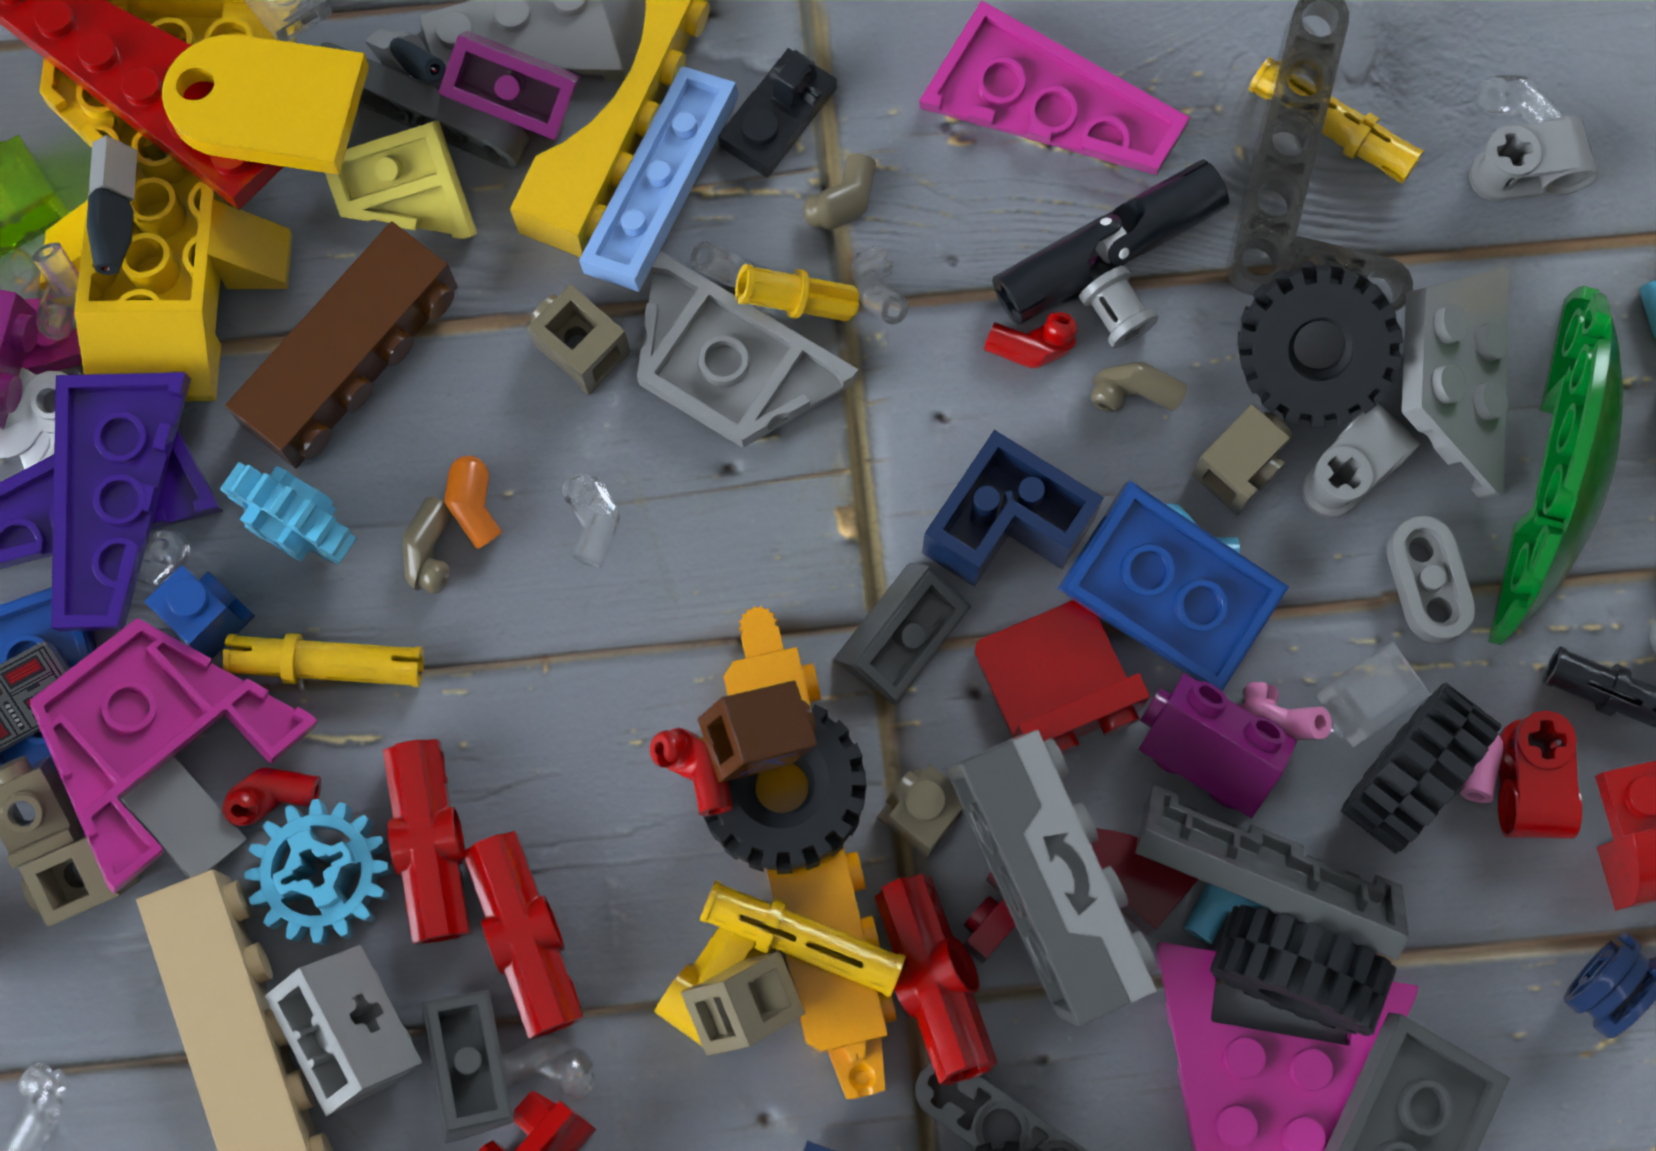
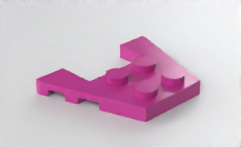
M139 618L133 620L30 699L31 709L107 887L114 895L163 855V847L119 801L222 717H227L270 765L310 733L317 724L316 718L311 713L298 706L294 709L270 696L268 694L269 690L249 679L241 680L211 663L212 659Z
M1166 942L1157 943L1155 954L1158 969L1161 970L1166 997V1013L1174 1039L1179 1066L1177 1072L1192 1151H1324L1388 1012L1402 1014L1407 1017L1417 997L1418 986L1392 981L1374 1035L1363 1036L1359 1033L1352 1034L1346 1032L1345 1045L1213 1022L1211 1016L1216 977L1212 975L1213 973L1210 972V968L1217 951Z

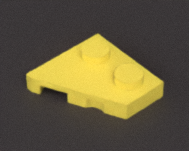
M439 120L348 148L345 152L340 174L325 173L340 217L367 222L376 220L390 223L393 221L401 228L410 230L420 228L447 233L459 239H465L477 234Z

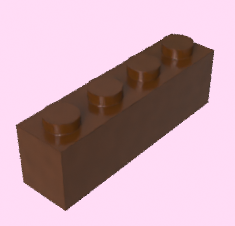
M391 221L224 406L244 429L293 468L297 469L305 458H314L326 447L332 436L331 429L347 411L350 413L354 412L367 401L373 390V382L388 365H397L407 356L413 346L414 336L429 319L432 321L438 319L450 307L455 296L454 291L458 286L449 265Z

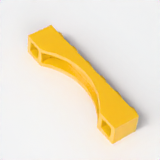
M646 0L642 40L632 68L614 98L581 130L563 143L535 156L510 207L518 233L581 257L628 169L642 138L661 105L659 102L666 87L671 86L680 67H685L686 54L683 52L690 37L698 38L704 30L710 12L708 0Z

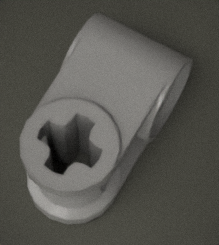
M1575 115L1561 116L1543 122L1506 125L1498 128L1489 137L1485 151L1474 159L1468 171L1469 182L1473 190L1480 197L1493 202L1540 195H1566L1590 186L1599 176L1584 121L1581 117Z
M1375 400L1376 406L1366 414L1362 412L1339 435L1336 442L1322 454L1316 465L1302 481L1301 495L1303 502L1318 517L1334 519L1347 514L1379 482L1381 484L1385 482L1422 445V442L1377 400ZM1335 477L1344 483L1338 489L1329 482Z

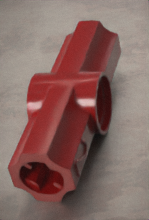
M416 739L396 743L392 747L383 749L393 818L388 820L387 829L393 865L399 877L402 876L406 899L405 907L409 920V933L411 934L412 944L440 943L471 935L461 864L466 862L462 853L465 850L464 836L455 806L451 807L448 777L446 776L445 758L441 742L438 739Z
M512 831L496 834L475 842L474 845L463 850L462 853L466 861L465 865L486 917L481 919V924L488 947L499 972L507 976L528 1038L533 1040L550 1035L585 1019L573 980L567 971L561 951L565 950L558 924L546 896H540L518 833Z
M921 873L907 878H899L882 886L880 893L874 897L893 952L897 955L902 954L905 956L894 991L904 1010L916 1019L919 1024L939 1084L952 1085L972 1080L989 1072L994 1065L998 1064L974 997V994L978 992L980 987L977 969L966 947L953 937L932 877Z

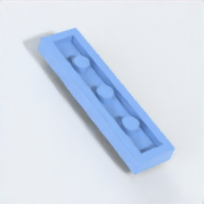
M684 66L680 67L579 259L583 274L637 292L640 291L739 97L736 82Z

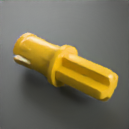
M743 264L737 276L735 298L738 300V304H751L784 310L789 318L797 319L802 314L849 321L857 315L859 309L860 293L855 286L810 278L808 272L803 269H797L793 274L753 267L751 264Z

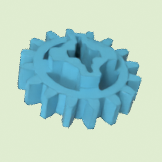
M238 462L221 486L220 490L228 495L227 498L243 507L242 509L245 512L240 520L245 523L244 527L298 561L302 562L308 552L311 554L314 552L325 561H331L339 565L357 539V537L351 534V530L336 522L337 519L332 516L337 509L332 505L333 500L281 467L276 466L272 473L268 475L265 472L264 474L260 473L248 464L245 466Z
M312 799L309 815L304 816L299 809L292 805L285 807L288 823L281 828L267 821L263 825L266 833L271 837L267 846L251 844L249 847V851L261 859L260 867L244 871L245 879L261 884V890L255 892L248 899L250 904L257 908L270 906L271 910L267 913L263 923L267 927L276 930L288 921L286 938L296 942H300L308 929H310L313 943L320 946L327 945L330 929L333 928L345 939L354 937L351 921L358 917L372 923L376 918L372 910L367 906L371 899L388 900L390 893L377 885L378 877L394 873L393 865L377 860L376 856L389 846L387 840L382 836L366 837L371 832L374 822L365 815L356 818L350 824L352 808L342 802L337 804L331 815L328 813L326 804L320 799ZM317 830L338 831L348 836L351 841L348 843L341 841L330 846L325 844L323 838L318 835ZM290 847L291 851L284 869L279 871L281 860ZM318 859L332 865L323 872L325 883L321 886L307 879L316 873L314 862ZM361 872L358 886L349 899L347 893L353 877ZM306 898L313 899L316 908L320 909L322 915L309 916L300 914L292 909L288 903L292 901L299 902Z

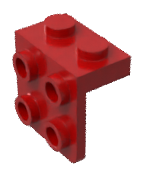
M1074 600L980 639L975 646L974 654L1012 738L1038 729L1043 741L1052 738L1062 755L1080 746L1077 738L1100 728L1103 735L1107 736L1135 724L1140 720L1137 713L1141 711L1151 697L1140 673L1128 678L1126 677L1099 617Z

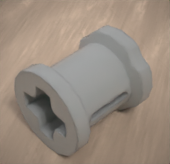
M1119 266L1104 273L1091 282L1079 295L1084 306H1092L1110 332L1108 342L1113 349L1125 346L1142 336L1157 323L1159 318L1154 309H1146L1128 282L1131 274L1126 266Z

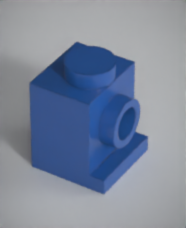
M183 565L144 601L189 646L211 659L226 646L225 639L228 634H238L255 617L209 571L198 579Z

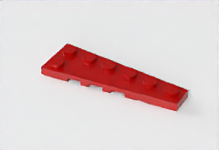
M0 0V24L236 209L240 210L284 167L208 155L193 149L179 137L164 109L162 88L165 76L172 63L192 45L106 0ZM205 81L196 82L186 89L183 98L187 100L202 99L212 91L214 84Z

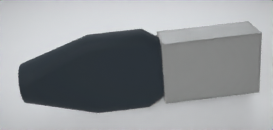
M378 28L365 40V43L384 66L407 76L411 75L413 78L429 84L442 79L445 74L446 66L444 62L427 52L423 40L417 35L400 29L390 32Z
M108 135L92 142L86 226L95 271L104 275H114L120 271L132 241L134 211L130 202L135 200L138 150Z

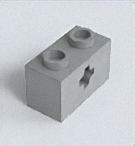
M361 944L299 967L265 995L326 1116L386 1090L422 1063L412 1044L410 1034L401 1023L381 984L379 975L373 969Z

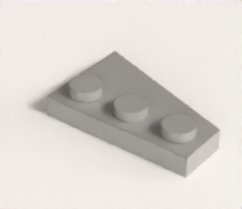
M470 0L419 15L430 53L440 58L446 68L458 34L468 30L577 75H603L604 80H625L624 70L601 0Z

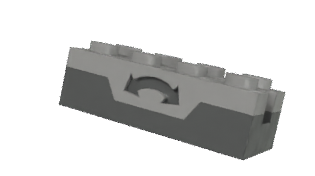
M1037 729L1018 735L945 768L1056 1016L1081 1027L1156 992L1157 990L1149 973L1157 970L1156 960L1142 933L1137 931L1131 934L1120 911V908L1128 905L1126 894L1114 870L1110 866L1101 869L1090 845L1098 841L1096 828L1085 806L1081 802L1072 805L1061 781L1069 776V771L1056 742L1052 738L1043 741Z

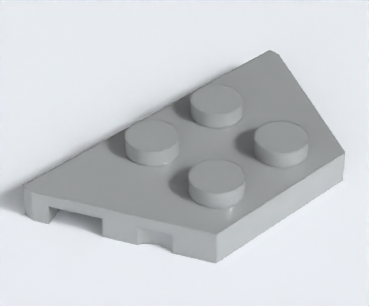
M660 251L651 267L649 303H646L644 318L643 347L640 349L637 372L638 383L646 390L744 448L849 388L857 380L858 369L752 305L738 304L735 295Z
M1505 267L1406 293L1402 414L1419 432L1429 437L1435 451L1448 465L1461 462L1475 477L1470 490L1476 497L1481 499L1504 495L1505 422L1508 409L1506 382L1507 354L1509 351V269Z

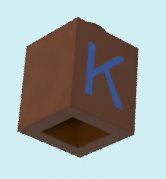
M795 680L721 697L697 718L718 783L789 766L818 745L814 736L815 719L808 703L802 700Z

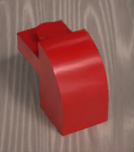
M1656 761L1604 771L1595 776L1614 839L1596 848L1615 911L1656 902Z

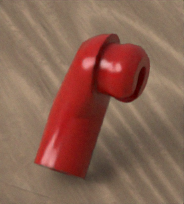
M1055 312L1048 315L1044 325L1027 334L994 322L987 337L984 351L1027 368L1037 369L1069 354L1076 344L1075 335L1078 326L1071 315L1063 312Z
M679 727L660 731L653 737L650 744V755L653 762L659 767L668 768L693 781L699 815H718L733 809L728 781L718 783L703 737L688 729Z
M270 767L259 768L230 789L223 801L222 813L230 824L246 826L258 822L282 803L310 807L312 799H319L321 777Z

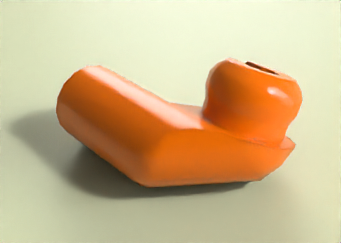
M470 455L457 458L451 464L446 481L444 502L474 547L479 549L494 540L503 531L485 507L489 484L488 468L480 458Z

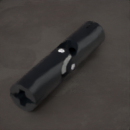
M1202 159L1117 206L1110 213L1093 220L993 276V287L1002 307L1016 324H1023L1086 288L1104 273L1123 266L1142 254L1148 253L1227 208L1229 205V194L1226 185L1216 168L1207 160ZM1096 249L1099 255L1089 259L1093 251Z

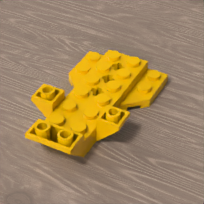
M106 0L190 45L209 37L224 34H238L296 43L299 0ZM43 58L39 92L46 104L91 148L92 142L108 135L138 150L135 200L130 202L134 211L132 241L120 271L114 275H104L94 269L86 226L87 200L46 230L39 286L43 291H77L74 314L84 375L186 372L191 381L185 402L216 401L221 356V343L215 335L220 278L226 289H288L292 247L291 230L228 205V202L170 156L165 158L167 154Z

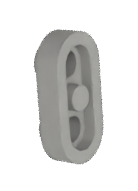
M1415 516L1407 519L1394 531L1387 544V558L1406 622L1411 631L1424 641L1435 644L1450 642L1468 629L1475 615L1474 599L1455 537L1446 524L1434 517ZM1418 544L1422 546L1427 552V561L1419 562L1413 559L1409 553V545ZM1428 604H1438L1444 609L1446 614L1444 622H1436L1429 617L1427 613Z

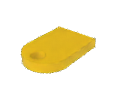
M238 34L217 35L193 44L175 59L164 79L162 101L166 114L179 137L187 145L199 152L217 157L339 175L369 65L365 53ZM205 81L214 84L212 91L202 99L187 100L183 98L186 89L196 82Z

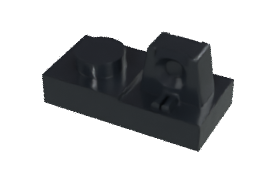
M787 48L755 91L749 95L718 135L719 147L768 178L837 89V79L816 66L813 60L799 51Z

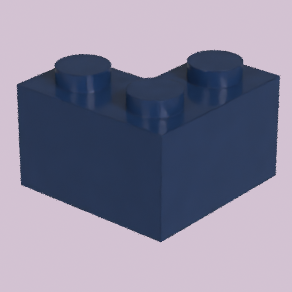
M994 429L926 530L922 554L974 587L1008 536L1063 569L1095 520L1104 497Z

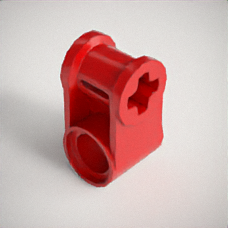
M1548 710L1534 712L1526 718L1511 722L1503 728L1499 735L1503 741V754L1499 769V825L1503 835L1508 838L1574 839L1579 833L1582 822V799L1578 787L1577 738L1575 730L1568 719L1557 712ZM1531 734L1533 740L1544 743L1545 749L1543 753L1540 747L1529 746L1528 735ZM1561 740V745L1557 746L1556 741Z

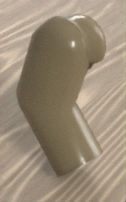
M862 154L849 155L846 159L842 183L823 190L820 194L810 195L805 200L803 215L807 223L815 228L823 227L829 230L861 218L868 207L876 161Z
M1134 362L1103 368L1093 379L1095 388L1090 394V399L1096 408L1106 412H1114L1123 406L1124 397L1141 395L1170 411H1174L1180 406L1186 395L1187 384L1148 363Z
M427 497L402 537L405 580L414 590L419 591L423 588L431 594L441 592L450 576L448 564L442 560L434 559L435 543L453 516L446 507L445 502L437 497Z

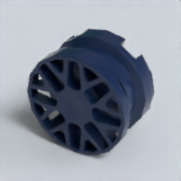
M1628 932L1621 933L1617 939L1623 943L1621 946L1618 947L1610 940L1578 973L1564 996V1002L1578 1014L1587 1012L1594 1018V1028L1607 1039L1614 1038L1623 1033L1656 1000V957L1648 959L1641 953V944Z

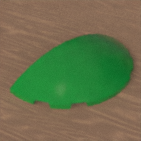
M1587 286L1577 287L1563 302L1540 405V411L1553 414L1533 508L1518 520L1513 527L1488 642L1501 645L1532 618L1565 579L1598 521L1612 482L1621 437L1623 378L1618 337L1606 295H1603L1595 288Z

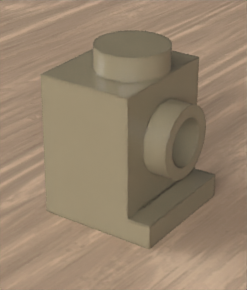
M569 284L559 296L552 294L545 298L533 312L531 324L527 327L533 345L576 381L579 388L588 396L630 353L625 330L572 284ZM576 335L584 336L585 338L573 350L567 346V342L571 337Z
M1251 404L1201 455L1191 475L1238 516L1247 507L1257 489L1261 491L1285 465V462L1278 455L1293 438L1292 432L1279 417L1269 412L1263 414Z
M51 755L33 764L29 763L26 756H22L1 765L0 838L9 853L6 858L11 868L14 869L75 841L83 828ZM25 801L30 803L35 809V818L24 820L15 802Z
M929 764L924 771L916 767L913 772L909 771L900 780L885 802L887 804L876 819L924 857L928 858L958 821L964 810L950 779Z
M86 835L18 867L23 876L22 890L29 906L35 912L41 914L47 927L116 898L141 881L137 875L114 895L107 887ZM74 864H75V866H76V868H77V870H78V872H79V874H80V876H81L83 882L80 881V880H78L77 877L74 875V872H73V865H74Z
M780 950L744 959L703 983L691 986L681 992L706 1056L750 1047L806 1014L795 989L794 980L786 967Z

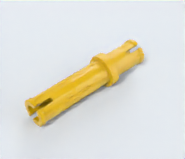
M1270 56L1264 61L1251 81V86L1248 89L1250 92L1255 93L1266 101L1268 100L1287 114L1333 140V142L1344 148L1343 154L1354 160L1358 156L1367 163L1379 168L1402 185L1424 153V150L1421 148H1417L1406 140L1404 141L1391 133L1390 130L1378 124L1380 121L1379 117L1371 112L1365 116L1357 110L1350 108L1303 77L1301 78Z
M287 633L284 639L228 634L225 639V645L231 647V650L223 649V670L232 675L281 677L283 684L297 685L300 679L405 685L420 688L422 675H419L418 672L424 671V649L422 646L399 647L303 640L301 633Z
M715 880L699 921L711 923L757 942L755 949L767 953L769 947L780 950V952L818 966L825 971L838 974L883 992V995L888 997L891 996L905 960L904 955H897L850 936L845 932L835 930L785 910L787 903L774 898L772 904L722 885V882Z

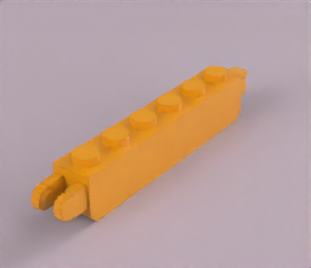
M762 605L759 608L755 606L752 609L747 608V612L741 614L742 620H739V625H741L739 631L741 632L745 658L733 661L723 676L727 696L795 680L802 700L807 702L811 708L810 703L821 700L814 664L801 665L797 647L784 649L779 626H776L777 619H774V613H770L769 608L764 609ZM791 764L761 772L757 778L755 790L757 798L764 807L773 812L786 813L795 810L804 802L808 794L809 783L804 772L798 766ZM843 846V849L834 857L831 855L820 861L819 866L807 871L806 867L792 869V874H778L777 870L767 869L773 900L776 898L786 902L785 910L880 947L873 916L860 918L854 892L866 890V885L857 851L845 854ZM786 954L795 989L806 1013L800 1017L805 1042L821 1054L828 1052L846 1100L862 1098L885 1091L882 1039H886L888 1036L885 1023L897 1021L892 994L888 997L883 995V992L838 974L825 971L818 966Z

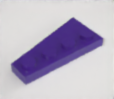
M186 372L56 375L52 629L58 632L122 630L125 627L191 381Z
M179 428L177 429L151 530L223 511ZM54 454L0 482V569L53 556Z

